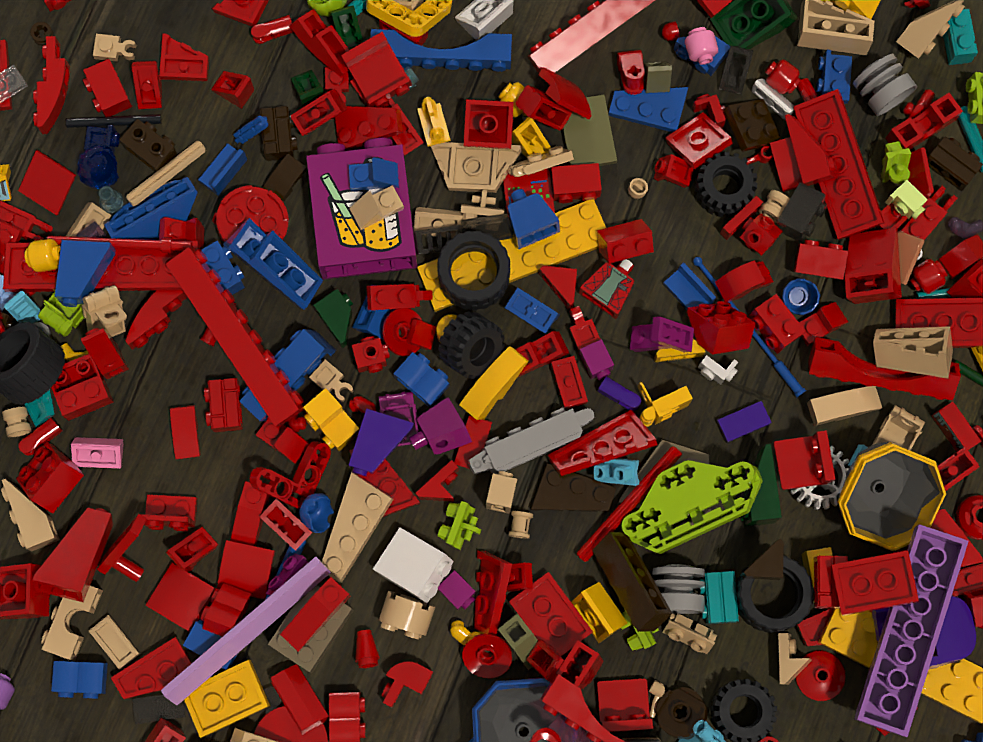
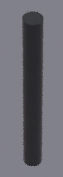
M161 115L66 118V127L132 125L137 119L143 123L148 121L150 124H162Z

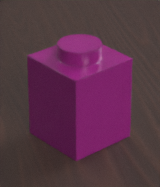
M602 339L580 349L579 356L591 380L596 377L598 380H601L611 375L610 371L613 370L614 363Z
M455 570L438 586V591L457 610L461 607L466 610L475 601L473 596L476 594V591Z

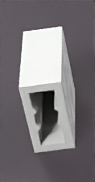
M399 528L373 570L413 596L428 603L430 598L434 597L437 593L438 586L443 578L449 574L454 561L445 553L404 529Z

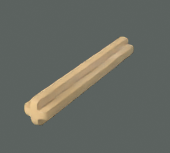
M200 141L194 142L127 194L128 202L132 206H137L205 153L204 145Z

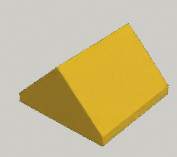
M600 582L582 591L571 602L593 631L592 635L598 643L628 623Z

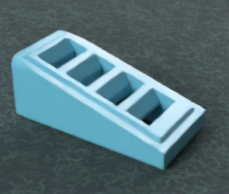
M20 291L4 305V308L19 323H35L40 320L38 315L41 309L23 291Z

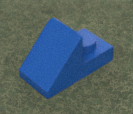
M373 157L372 163L349 165L350 190L385 189L392 185L394 188H399L398 163Z

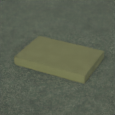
M605 95L586 97L591 110V118L587 119L572 111V115L563 127L566 149L572 150L574 160L569 161V165L599 163V166L616 164L617 157Z

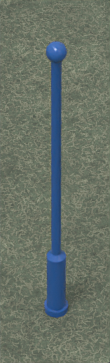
M695 257L693 259V264L695 266H699V268L703 271L706 277L710 280L713 286L720 293L717 285L715 284L716 280L702 264V259L700 257ZM732 301L728 302L731 304V307L739 311ZM754 330L753 337L774 362V368L795 393L796 398L806 392L805 388H802L784 363L777 360Z

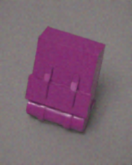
M404 391L399 394L379 396L380 413L414 423L411 432L398 446L411 445L409 437L419 432L413 392Z

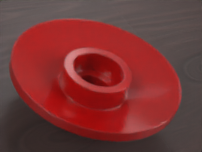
M409 308L393 310L386 317L383 324L385 344L390 351L399 356H409L412 352L416 353L420 349V347L407 343L412 320L422 321L421 317Z
M480 634L467 641L463 648L462 659L467 669L473 674L483 678H495L503 675L509 669L512 662V652L509 645L500 637L492 634Z
M814 651L806 654L803 658H810L812 661L795 677L800 691L806 697L815 701H826L837 696L845 683V670L840 660L826 651ZM819 671L826 673L825 680L818 678Z

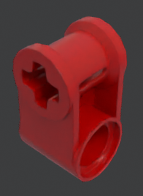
M642 51L617 52L618 71L621 74L625 92L631 95L640 94L644 90L643 77L645 75Z

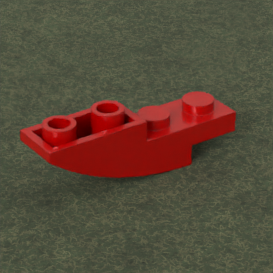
M46 36V45L42 46L43 58L46 59V67H43L42 71L44 81L37 82V90L33 91L34 103L37 104V112H34L33 115L34 125L38 127L42 134H48L55 124L64 105L69 85L70 65L65 58H61L60 43L56 36Z
M157 290L146 301L135 317L126 338V343L132 350L136 347H143L148 343L149 337L155 333L159 334L168 328V323L171 320L166 313L176 311L181 307L182 301L188 298L183 290Z

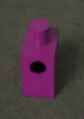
M449 397L417 418V422L421 431L409 437L415 450L429 444L436 455L472 442L466 426Z

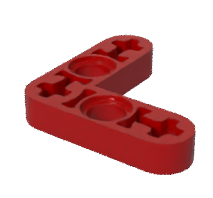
M313 441L308 445L292 481L270 469L256 467L250 474V484L255 489L291 507L300 509L305 498L314 494L330 459L331 449L326 443ZM317 450L321 452L320 456H318V454L316 453ZM311 469L312 477L309 481H306L305 472ZM261 475H263L264 478L271 480L269 484L263 483L260 480ZM283 482L285 486L284 491L278 495L276 491L277 485ZM292 492L301 496L299 501L291 496Z

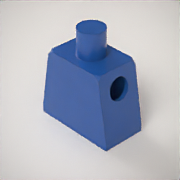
M518 189L511 194L514 203L509 204L507 209L518 249L560 232L558 217L538 193L527 197L523 189Z

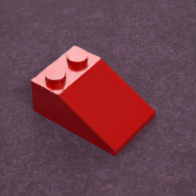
M29 563L0 567V619L49 617L50 594L35 591L32 580L42 565Z

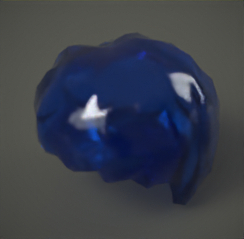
M95 145L87 148L80 154L77 161V174L82 183L93 189L103 190L117 182L119 176L117 173L116 156L110 149Z

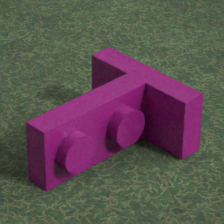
M653 317V324L632 326L630 350L641 352L672 348L684 353L692 352L694 328L663 317Z

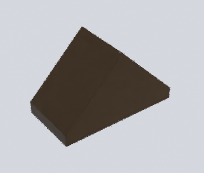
M779 538L740 575L744 579H782L784 542Z

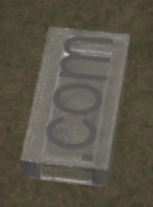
M14 64L0 72V103L28 86Z

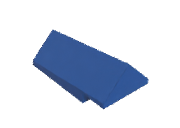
M250 218L223 244L295 306L303 310L307 308L323 282L273 230L266 235Z

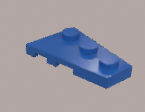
M688 87L670 88V92L646 93V89H644L637 95H631L625 91H614L608 115L674 132L678 129Z

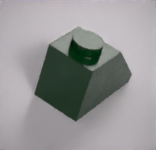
M336 289L314 304V308L343 349L347 346L353 314L350 306L353 303L346 293L341 295L339 290Z

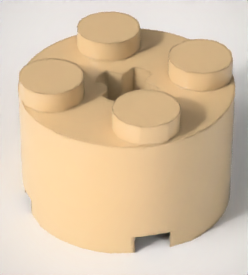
M388 591L379 621L382 622L381 627L394 632L398 629L405 630L404 635L414 639H419L422 635L426 636L436 606L430 605L429 608H426L427 603L403 594L393 597L395 592Z

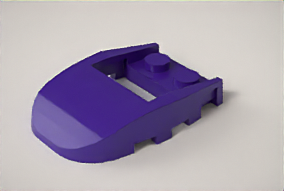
M951 596L935 647L936 656L932 657L929 669L960 661L969 656L975 648L976 630L973 616L968 605L958 597ZM889 608L872 611L877 643Z

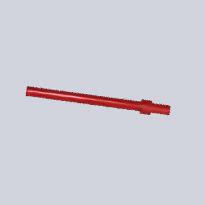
M68 236L47 237V239L55 240L58 246H61L62 240L110 242L114 248L161 250L162 253L184 251L188 247L193 248L192 242L174 241L173 238L140 240Z

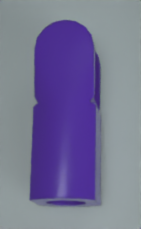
M607 376L598 389L599 393L616 403L618 402L627 410L636 411L641 403L639 395L625 389V387Z

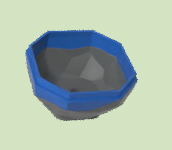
M545 678L496 681L472 708L474 742H529L532 735L541 728L554 730L559 735L561 742H577L576 730L564 723L566 717L560 713L554 716L542 708L544 703L540 701V698L550 684V681ZM521 727L528 729L527 736H520L519 729ZM541 739V740H539L538 742H548V741H546V740H544V739Z

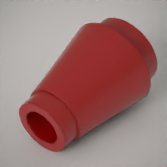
M371 630L358 631L355 662L358 663L359 668L378 666L380 656Z

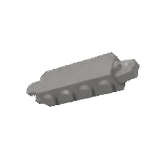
M561 408L551 413L552 418L544 421L541 417L530 422V427L522 430L521 427L507 432L509 437L502 440L498 436L485 442L486 447L481 450V453L468 460L470 469L473 474L488 470L491 473L498 474L499 471H508L569 444L581 437L583 431L581 427L593 421L595 418L594 412L591 408L582 409L574 413L573 408L568 411Z

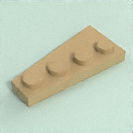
M351 472L322 563L331 572L329 576L339 583H342L394 500V498Z

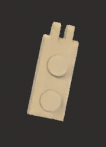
M556 146L550 148L548 153L542 155L541 153L531 154L527 156V160L510 166L508 173L512 176L520 177L574 160L572 150Z

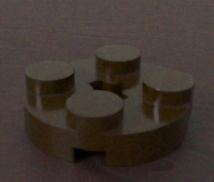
M680 687V689L667 691L660 698L656 707L660 727L673 738L686 740L693 738L696 735L693 731L696 722L707 720V706L701 696L690 688ZM686 707L687 716L677 719L678 714L676 710H682Z

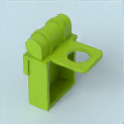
M54 292L48 301H43L45 307L38 315V318L44 324L51 326L55 329V332L66 337L70 334L72 327L76 329L84 319L83 304H77V307L63 306L55 297Z

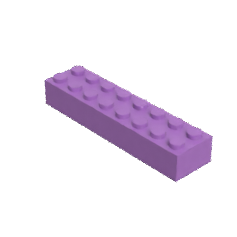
M920 524L914 528L908 551L919 602L889 607L854 720L902 737H908L969 542L968 540Z

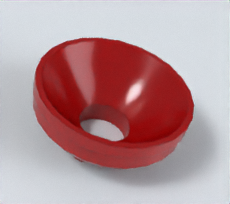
M974 495L960 503L956 511V522L967 537L983 540V523L979 522L976 518L977 510L983 509V496Z

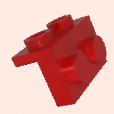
M777 294L755 308L748 316L749 319L755 322L754 329L762 334L767 346L777 354L806 332Z

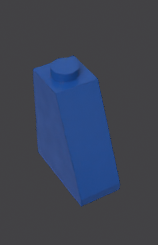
M62 240L55 297L63 306L77 307V304H84L82 298L94 291L116 253L115 248L110 242Z

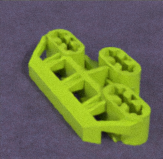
M684 461L661 472L657 476L640 509L623 519L622 530L633 543L655 553L662 554L749 513L763 482L757 467L748 462L742 461L725 468L695 461ZM693 468L695 471L692 473L693 477L691 478L688 475L691 474V469ZM744 470L750 471V472L747 474V477H748L747 479L742 478V476L745 475V471H744ZM723 480L728 482L724 485V490L720 488L723 485ZM753 486L749 499L745 500L742 497L735 499V495ZM719 501L722 502L725 510L722 511V508L719 507L706 514H704L703 511L707 508H710L718 504ZM657 512H660L661 515L658 516V521L654 520L653 518L657 517ZM689 515L691 516L694 525L691 526L690 522L673 528V524L688 518L687 516ZM659 530L663 537V539L660 540V538L657 536L651 539L649 543L644 542L642 540L656 533Z

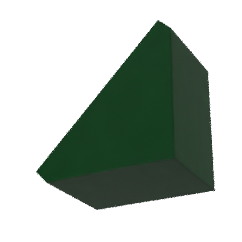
M354 6L331 12L334 28L349 50L364 42Z
M313 70L291 78L302 107L324 95L322 86Z

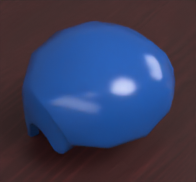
M796 279L790 281L783 289L782 301L793 314L804 315L810 313L819 304L820 293L813 282L805 279Z
M323 493L311 494L301 504L299 519L314 533H323L330 527L328 516L333 514L334 511L327 495Z

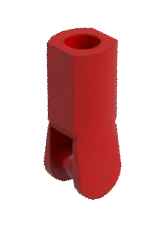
M287 15L268 23L253 26L251 34L254 42L263 44L273 38L293 33V30L290 28L292 24L291 18Z
M50 418L19 442V450L27 456H32L46 441H51L63 430L53 418Z

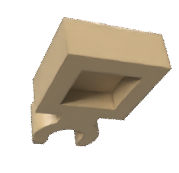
M96 34L93 57L99 60L110 59V61H118V56L122 55L127 60H134V54L127 53L126 50L130 47L136 48L137 45L132 40H126L121 43L120 36Z
M326 359L309 377L322 390L326 388L331 392L333 389L337 399L341 402L345 401V398L340 395L342 389H348L351 393L354 391L349 383L340 382L344 375Z

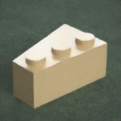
M821 0L802 1L797 46L867 55L873 42L874 20L847 9L844 11L832 6L833 3L828 0L826 2Z
M950 327L876 329L873 346L877 367L949 378L953 354Z

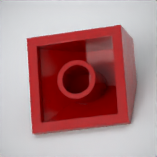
M466 99L464 147L511 149L514 102Z

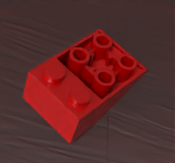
M897 227L857 233L849 237L845 269L846 299L854 304L902 298Z

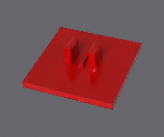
M36 150L18 191L57 216L65 202L76 174Z

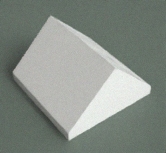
M474 0L455 19L478 41L488 33H492L513 14V0Z

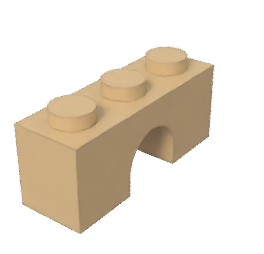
M90 586L84 603L62 598L60 605L56 606L52 612L51 620H53L50 630H46L42 637L41 644H44L42 650L75 661L84 637L75 634L71 630L70 619L78 611H87L94 614L103 590Z

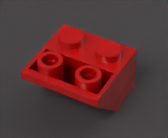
M725 301L688 307L687 313L691 326L694 328L697 344L713 355L749 349L755 322L749 319L745 313L737 311L731 307L730 303Z
M90 354L65 363L61 375L51 387L61 414L68 421L114 403L107 383Z
M46 441L42 447L37 449L29 464L21 469L16 480L31 501L54 513L84 474L74 462Z

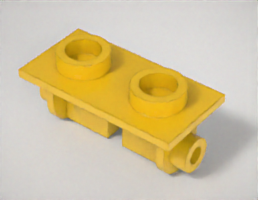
M431 97L424 98L422 108L417 110L427 146L451 141L440 103L436 104Z

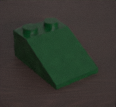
M734 0L710 18L724 42L731 46L730 51L734 57L775 36L799 19L787 0Z
M766 444L758 452L754 464L759 470L763 482L750 512L740 517V521H744L745 527L773 524L782 518L771 444ZM753 486L745 491L743 497L745 500L749 499Z

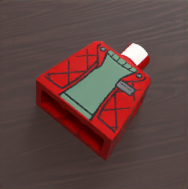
M627 259L621 260L617 267L606 262L580 287L579 294L614 319H617L634 284V280L628 276L634 265Z

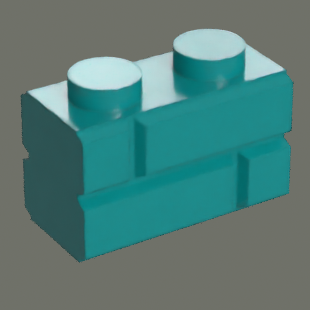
M963 9L957 18L951 17L948 21V24L951 26L943 35L949 65L970 63L978 54L976 43H974L975 35L970 10Z
M735 571L705 573L703 579H699V581L705 582V586L699 588L700 594L705 596L704 613H701L702 619H706V624L738 622Z

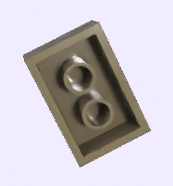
M317 585L294 604L268 643L269 646L310 673H313L354 611L344 604L298 652L280 634L320 589Z

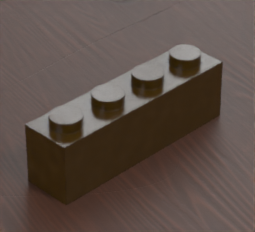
M610 532L592 551L637 632L655 631L673 613L629 536L624 532Z

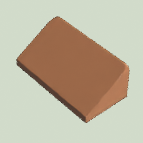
M899 231L901 283L906 285L924 240Z

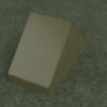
M667 62L643 63L646 93L670 92L672 65Z

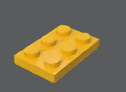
M246 660L210 677L184 699L200 738L270 706L251 660Z

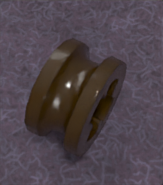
M45 22L35 23L30 30L35 43L41 46L46 45V36H54L51 27ZM40 30L45 31V37L41 38L39 36Z

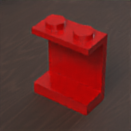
M383 32L341 55L370 107H383L389 103L388 99L395 95L399 97L406 94L410 90L409 87L412 86L410 78L405 73Z

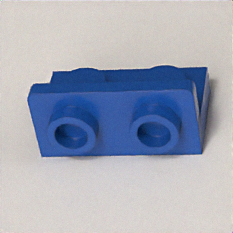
M826 49L824 55L819 57L818 70L822 72L821 78H818L816 92L820 93V96L839 89L844 103L847 104L849 102L852 56L833 55L830 49Z

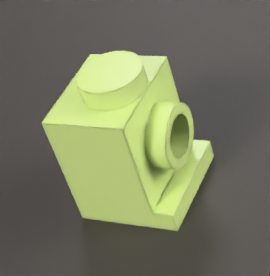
M906 180L889 196L885 203L888 206L893 203L900 215L906 216L908 219L911 217L916 219L925 210L922 206L928 199Z

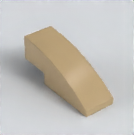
M876 386L838 392L811 399L807 403L814 426L882 409Z

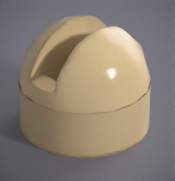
M641 178L633 179L628 186V194L634 199L644 197L648 191V184Z

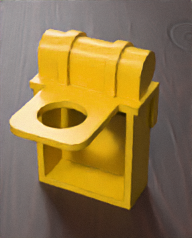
M640 382L638 390L648 408L643 410L639 419L646 427H649L653 422L656 425L670 418L673 413L689 406L693 398L687 386L652 401L645 386Z

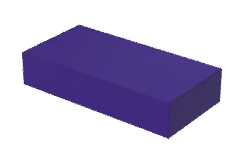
M762 401L716 421L726 443L772 423Z

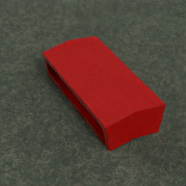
M297 664L270 678L271 684L302 735L325 723L329 716Z

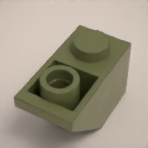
M516 614L501 626L497 632L527 670H530L533 666L526 660L538 640L520 616Z

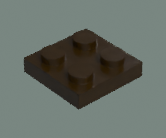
M764 99L733 104L724 109L742 152L770 146L771 142L782 140Z

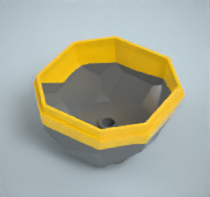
M891 442L876 443L858 453L847 472L839 496L838 506L849 534L888 550L896 551L909 545L914 528L917 525L931 527L946 496V491L936 461ZM881 483L880 488L875 490V486Z

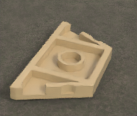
M449 142L431 146L449 191L482 192L484 189L487 192L496 193L508 174V168L513 166L521 153V145H511V149L464 147V143Z

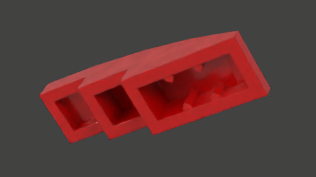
M352 79L350 81L351 86L365 106L370 107L355 79ZM390 98L388 99L389 103L382 108H397L401 111L403 133L389 138L395 145H403L405 156L424 142L398 104H395L393 99Z

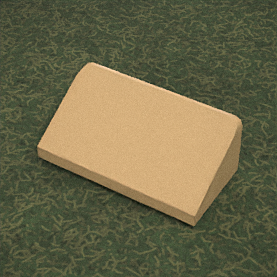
M88 202L66 236L98 238L105 227L104 224L109 221L111 215L94 203Z
M417 207L413 234L454 238L455 235L462 232L463 213L461 211Z

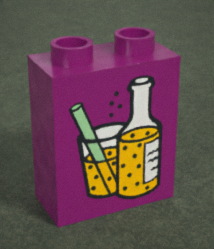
M375 138L364 143L365 149L346 151L344 145L331 143L318 147L317 155L307 156L318 265L323 280L417 268L403 145H393L392 140L389 138ZM373 157L398 163L399 188L394 189L403 203L404 209L360 230L350 211V207L368 191H371L372 195L384 189L351 191L349 165L372 163Z

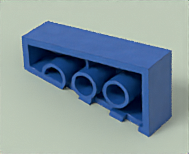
M298 330L290 339L292 343L286 349L282 348L275 355L276 362L274 364L279 371H284L290 380L288 385L292 391L299 389L305 383L306 378L304 376L314 372L320 366L321 359L326 354L332 356L337 351L317 331ZM247 387L243 391V398L239 402L259 421H266L268 415L249 387Z

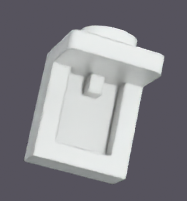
M706 355L698 368L701 369L700 373L710 381L714 379L721 385L725 379L730 382L738 370L735 369L738 361L734 359L725 370Z

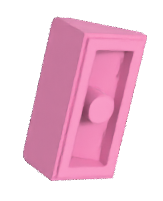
M74 438L71 443L72 462L78 467L121 468L123 439Z

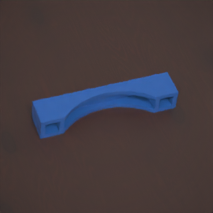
M371 29V38L380 32L384 33L403 68L422 66L425 69L445 67L449 70H457L461 67L469 68L473 71L488 68L497 72L511 69L512 34L488 33L480 40L467 46L455 49H434L415 44L395 30Z

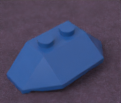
M188 177L182 180L166 182L137 206H132L128 203L121 207L104 226L111 238L156 240L159 238L160 219L168 217L187 221L198 192Z

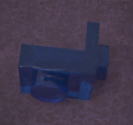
M108 125V128L87 126L84 150L93 153L114 154L115 147L119 146L120 134L117 133L113 125Z

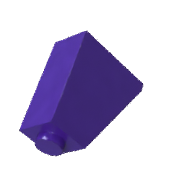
M366 409L349 462V467L353 468L352 472L362 476H367V473L373 474L411 432L414 423Z

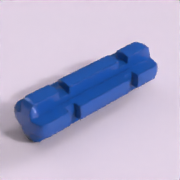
M259 115L244 125L241 129L234 132V141L243 144L266 129L269 125L267 122L268 118Z

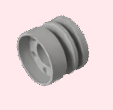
M889 54L870 64L853 82L856 89L863 88L860 91L862 97L874 94L867 104L876 116H880L896 107L918 87L908 73L899 77L896 76L903 66L900 63L895 64L897 58L894 54Z
M671 564L652 569L653 576L663 577V580H654L657 587L663 588V593L661 594L673 614L704 613L705 596L693 593V589L705 586V582L693 580V578L704 577V569L682 564Z

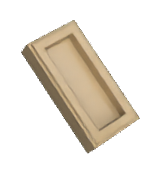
M107 615L89 630L90 634L119 670L140 654L110 615Z

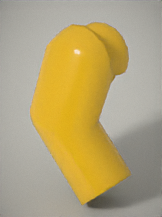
M456 620L451 624V635L462 645H465L472 637L484 634L480 631L470 632L460 620Z

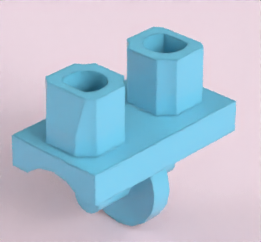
M616 458L595 465L594 479L604 483L639 485L637 474L639 460Z

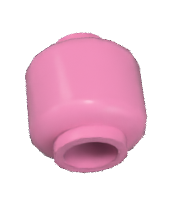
M705 27L693 29L688 33L685 39V46L689 59L693 62H699L700 65L712 62L713 57L718 53V45L714 33L706 30Z

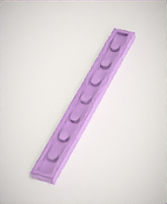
M314 557L161 690L164 697L175 705L180 704L331 573L330 570L317 557Z

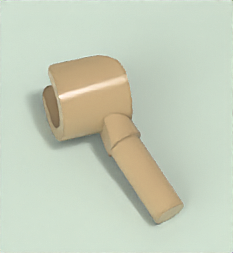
M656 680L648 691L655 695L649 712L650 717L655 718L658 701L665 692L664 685Z

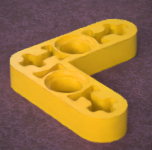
M367 0L366 2L368 13L413 37L426 33L448 15L452 7V0H426L414 11L394 0ZM424 13L432 14L433 16H427Z

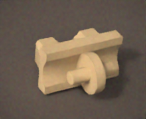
M482 190V196L472 195V202L481 203V206L461 205L464 226L476 227L477 216L486 215V228L498 230L501 217H504L505 209L486 207V204L495 205L496 198L487 197V190Z

